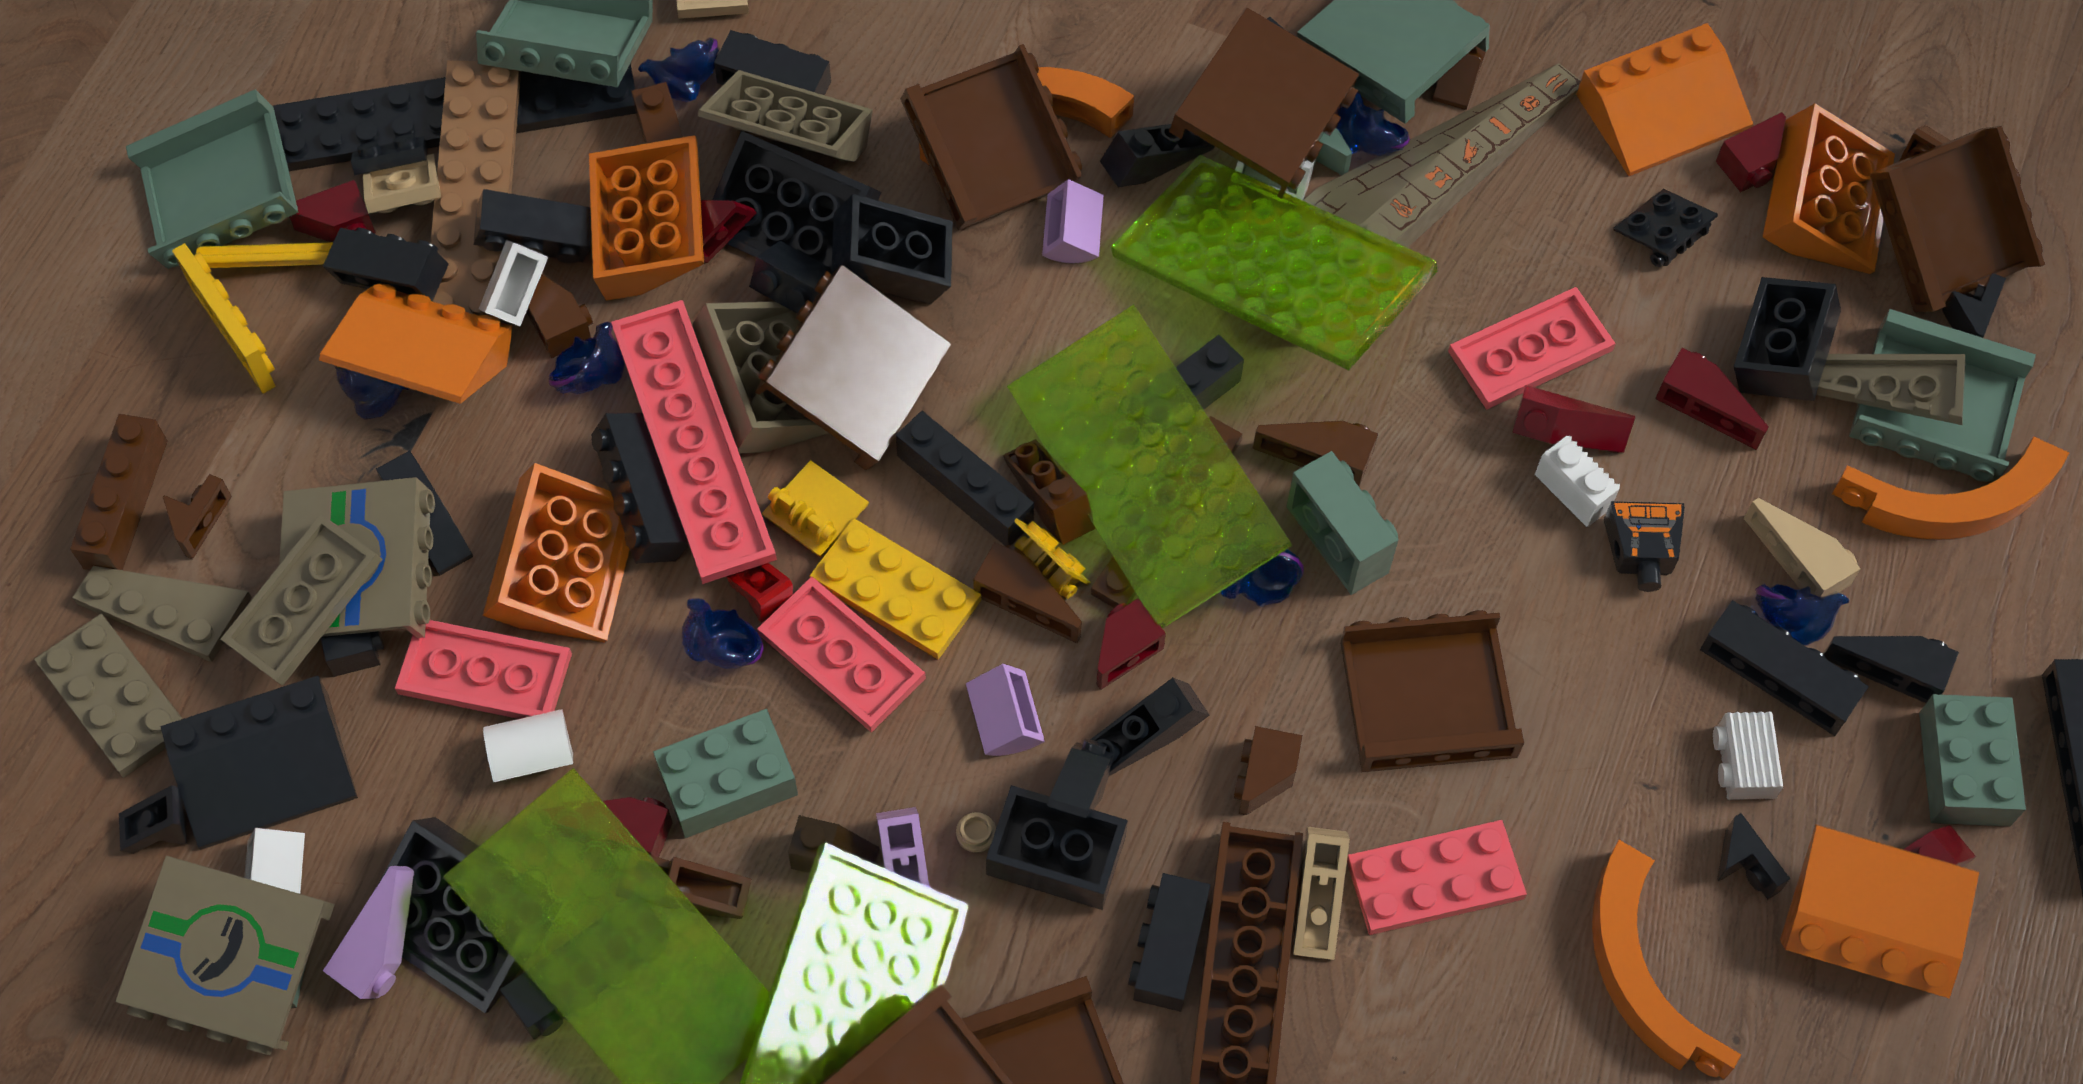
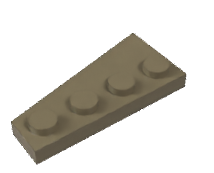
M1828 354L1816 395L1963 425L1965 354Z
M93 566L72 598L77 605L98 614L102 613L105 617L212 662L224 643L221 640L222 636L246 608L252 597L245 590Z

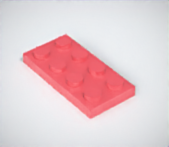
M1574 287L1450 344L1448 353L1487 410L1522 394L1525 385L1535 388L1612 352L1616 343L1578 288Z
M813 577L809 578L757 628L758 635L871 733L926 679L925 672Z
M430 620L426 624L425 638H417L412 635L395 690L397 694L516 719L555 711L572 653L570 648Z
M1503 820L1349 854L1347 857V864L1369 935L1524 900L1527 895Z

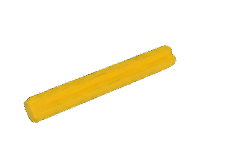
M333 242L200 246L196 249V254L200 252L210 268L323 265Z

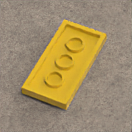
M186 243L173 249L172 252L191 290L262 394L276 387L270 375L275 368L265 353L266 349L255 332H250L247 327L248 323L236 305L232 306L228 300L230 297L219 279L215 280L210 274L212 271L200 252L193 255Z
M855 518L851 520L809 576L810 578H815L840 601L939 660L981 602L980 593Z

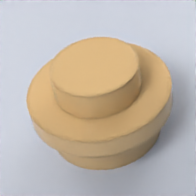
M979 812L970 813L958 822L956 837L959 844L965 850L982 852L990 848L996 826L993 820L986 814Z

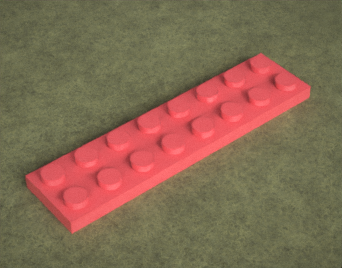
M683 300L612 321L611 325L702 584L777 560L773 544Z

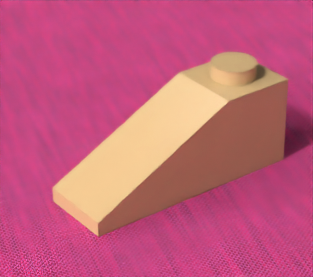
M1760 498L1752 501L1744 516V520L1814 607L1852 584L1861 569L1857 565V560L1852 552L1844 549L1836 538Z
M1307 827L1294 955L1335 959L1350 841L1346 831Z

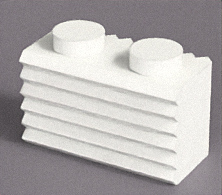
M1565 436L1541 456L1542 458L1538 463L1535 475L1586 527H1589L1607 512L1611 501H1614L1618 494L1620 484H1614V479L1609 478V473H1603L1604 468H1598V463L1593 462V457H1587L1588 452H1582V447H1578L1577 442L1572 441V436Z
M1772 712L1725 713L1718 726L1714 727L1713 744L1715 750H1721V760L1723 763L1719 764L1718 780L1720 787H1726L1727 799H1776L1783 789V781Z

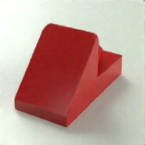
M770 563L726 576L731 587L749 601L760 622L767 620L793 595V584L790 578Z

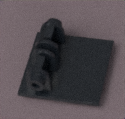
M1662 189L1613 229L1651 248L1653 254L1650 256V259L1655 266H1668L1677 257V253L1683 254L1687 248L1694 245L1695 241L1709 233V228L1712 225L1711 221L1718 217V213L1666 189Z

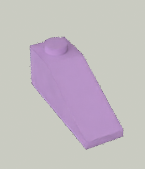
M912 807L876 813L896 941L936 934L917 809Z
M407 866L389 867L323 970V972L360 999H373L385 995L396 980L394 974L402 960L414 871Z

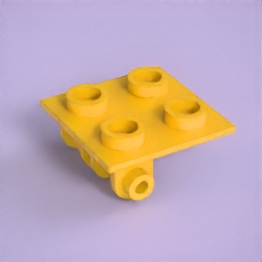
M810 460L785 488L774 487L768 495L771 503L761 514L821 558L838 539L853 518L856 519L869 505V501Z
M1017 518L1014 520L1029 536V538L1026 536L1021 537L1014 547H1017L1025 556L1029 557L1040 571L1043 570L1042 574L1060 596H1064L1066 599L1071 598L1078 590L1075 586L1078 581L1087 585L1090 583L1082 574L1086 568L1072 554H1067L1060 547L1056 549L1055 547L1060 542L1044 527H1039L1034 521L1026 524Z

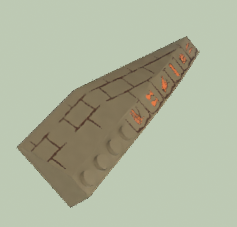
M1558 63L1409 140L1406 146L1400 149L1393 148L1318 187L1302 203L1298 204L1222 271L1218 279L1295 344L1300 346L1577 95L1581 80Z

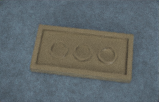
M320 514L222 636L221 640L283 686L383 559Z
M102 613L34 659L123 778L166 749L160 726L183 719Z

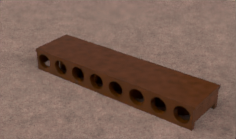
M1222 822L1189 1084H1276L1303 833L1295 832V835L1232 827L1230 826L1231 823Z

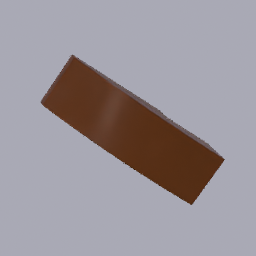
M631 850L624 859L615 896L629 899L639 892L648 905L694 914L741 919L744 914L752 879L677 857H673L669 861Z

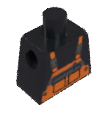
M1611 501L1604 517V524L1616 570L1621 574H1637L1638 589L1640 591L1653 592L1659 590L1662 587L1661 575H1668L1673 572L1680 555L1684 503Z

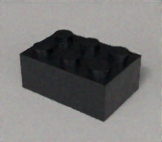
M852 194L834 212L831 274L843 265L877 291L932 304L951 287L953 221Z
M1761 277L1734 363V371L1740 393L1808 401L1815 400L1841 313L1836 284Z
M1011 785L986 857V875L1103 910L1126 838L1128 820L1093 810L1087 818L1048 807L1049 796Z

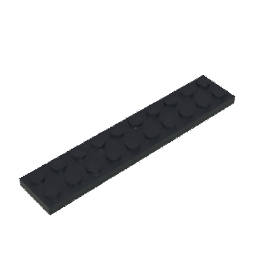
M631 63L618 87L521 71L516 134L636 114L631 92L635 90ZM446 77L273 105L288 170L295 171L351 161L352 153L358 151L357 147L364 143L378 142L379 146L393 143V139L407 134H413L415 138L424 136L427 148L439 147Z

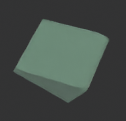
M1335 128L1331 136L1324 133L1319 140L1324 145L1316 161L1343 175L1349 171L1352 152L1339 130Z

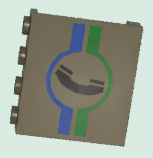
M417 477L284 491L279 565L320 514L383 559L322 637L407 629L415 637L425 638L426 624L430 621L427 587L432 582L431 568L428 564L429 550L433 547L430 513L434 512L435 500L432 491Z
M166 855L115 1002L128 1005L126 1014L152 1020L154 1013L169 1017L166 1025L188 1032L192 1031L193 1025L208 1029L206 1037L230 1044L233 1036L248 1040L246 1049L271 1055L273 1048L287 1050L289 1042L281 1040V1036L321 918L330 920L335 904Z

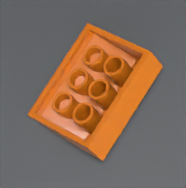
M1708 23L1584 70L1577 91L1578 99L1628 176L1753 127L1752 118L1726 49Z
M1815 103L1786 119L1763 238L1792 255L1867 274L1875 272L1884 218L1870 173L1894 164L1895 153Z
M695 135L589 153L593 279L606 301L642 295L704 265L698 146Z
M375 284L358 295L321 351L319 361L461 404L507 367L513 326L500 322V319L495 316H479L466 312L459 305H442L432 302L428 296L422 294L409 295L396 291V288L389 284Z
M534 463L519 478L483 616L519 629L605 643L608 639L630 550L625 542V532L620 518L614 510V500L611 491Z
M1815 824L1780 941L1787 951L1950 999L1963 957L1979 872Z

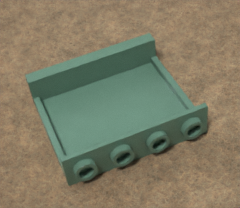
M509 0L490 32L481 30L476 32L478 64L618 87L653 22V0Z
M1333 0L1297 32V37L1359 73L1354 88L1359 90L1357 94L1406 124L1415 116V100L1475 46L1485 52L1489 49L1490 24L1486 23L1480 16L1473 15L1458 6L1453 0Z
M256 89L126 146L128 158L141 169L157 245L148 248V253L167 269L179 266L172 250L186 243L192 254L195 255L196 249L200 246H223L236 239L247 237L252 232L266 226L280 223L285 218L299 213L274 108Z
M1889 309L1879 327L1872 354H1965L1963 425L1858 404L1849 437L1858 439L1869 446H1880L1896 451L1903 457L1917 458L1933 463L1938 468L1944 470L1952 469L1971 475L1972 478L1978 481H1996L2002 476L2009 465V461H2006L2005 457L2024 381L2033 367L2036 354Z

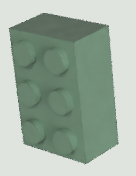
M1330 451L1293 472L1286 507L1348 592L1352 595L1387 575L1398 544V533L1394 525L1389 520H1384L1378 513L1370 493L1366 490H1361L1354 481L1349 465L1343 460L1339 461L1335 454Z
M1933 694L1919 712L1930 822L1937 824L2011 826L2026 810L2013 698Z
M767 709L653 751L658 770L685 838L798 795L795 776Z

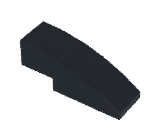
M410 450L376 468L381 481L417 477L432 491L435 500L434 512L430 513L433 547L429 550L428 559L439 576L473 557L471 550Z

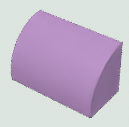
M1069 179L1048 193L1042 256L1063 263H1083L1098 258L1104 195Z
M1001 664L966 683L985 755L1001 756L1014 754L1045 742L1024 670Z

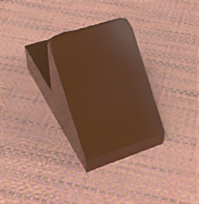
M1475 46L1439 78L1433 101L1467 110L1486 52Z
M211 474L208 475L202 485H199L194 490L190 505L168 496H163L176 541L185 556L192 560L232 497L223 479Z

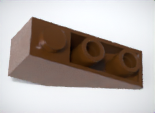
M1036 439L1021 444L1016 449L1003 455L1004 460L1025 494L1034 502V508L1041 520L1062 545L1096 529L1087 493Z

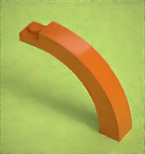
M1039 67L1037 75L1042 86H1047L1053 98L1052 108L1055 115L1083 122L1109 138L1133 116L1134 95L1120 86L1084 72L1063 68ZM919 143L920 159L929 165Z
M2033 437L2022 452L2017 464L2008 473L1986 486L1956 494H1925L1905 490L1878 480L1847 465L1832 495L1841 498L1844 503L1850 506L1867 510L1861 523L1885 532L1918 539L1942 540L1963 538L1995 529L2026 511L2042 495L2057 475L2069 452Z
M1618 840L1602 870L1593 905L1592 933L1594 951L1605 987L1617 1010L1629 1027L1660 1058L1679 1071L1691 1059L1696 1062L1695 1065L1701 1072L1711 1077L1719 1076L1725 1080L1735 1068L1741 1054L1706 1034L1678 1013L1666 1000L1648 971L1639 943L1637 912L1644 881L1655 860Z

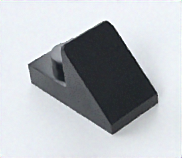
M1992 273L1985 285L1977 284L1972 297L1956 291L1951 292L1945 302L1946 307L1942 308L1951 327L1983 338L2006 278Z
M171 785L119 813L120 851L134 854L159 840L181 845L187 844L185 807L178 787Z
M1740 813L1733 818L1725 830L1717 880L1721 881L1744 867L1749 883L1755 890L1761 891L1768 900L1782 891L1789 882L1790 877L1743 814Z

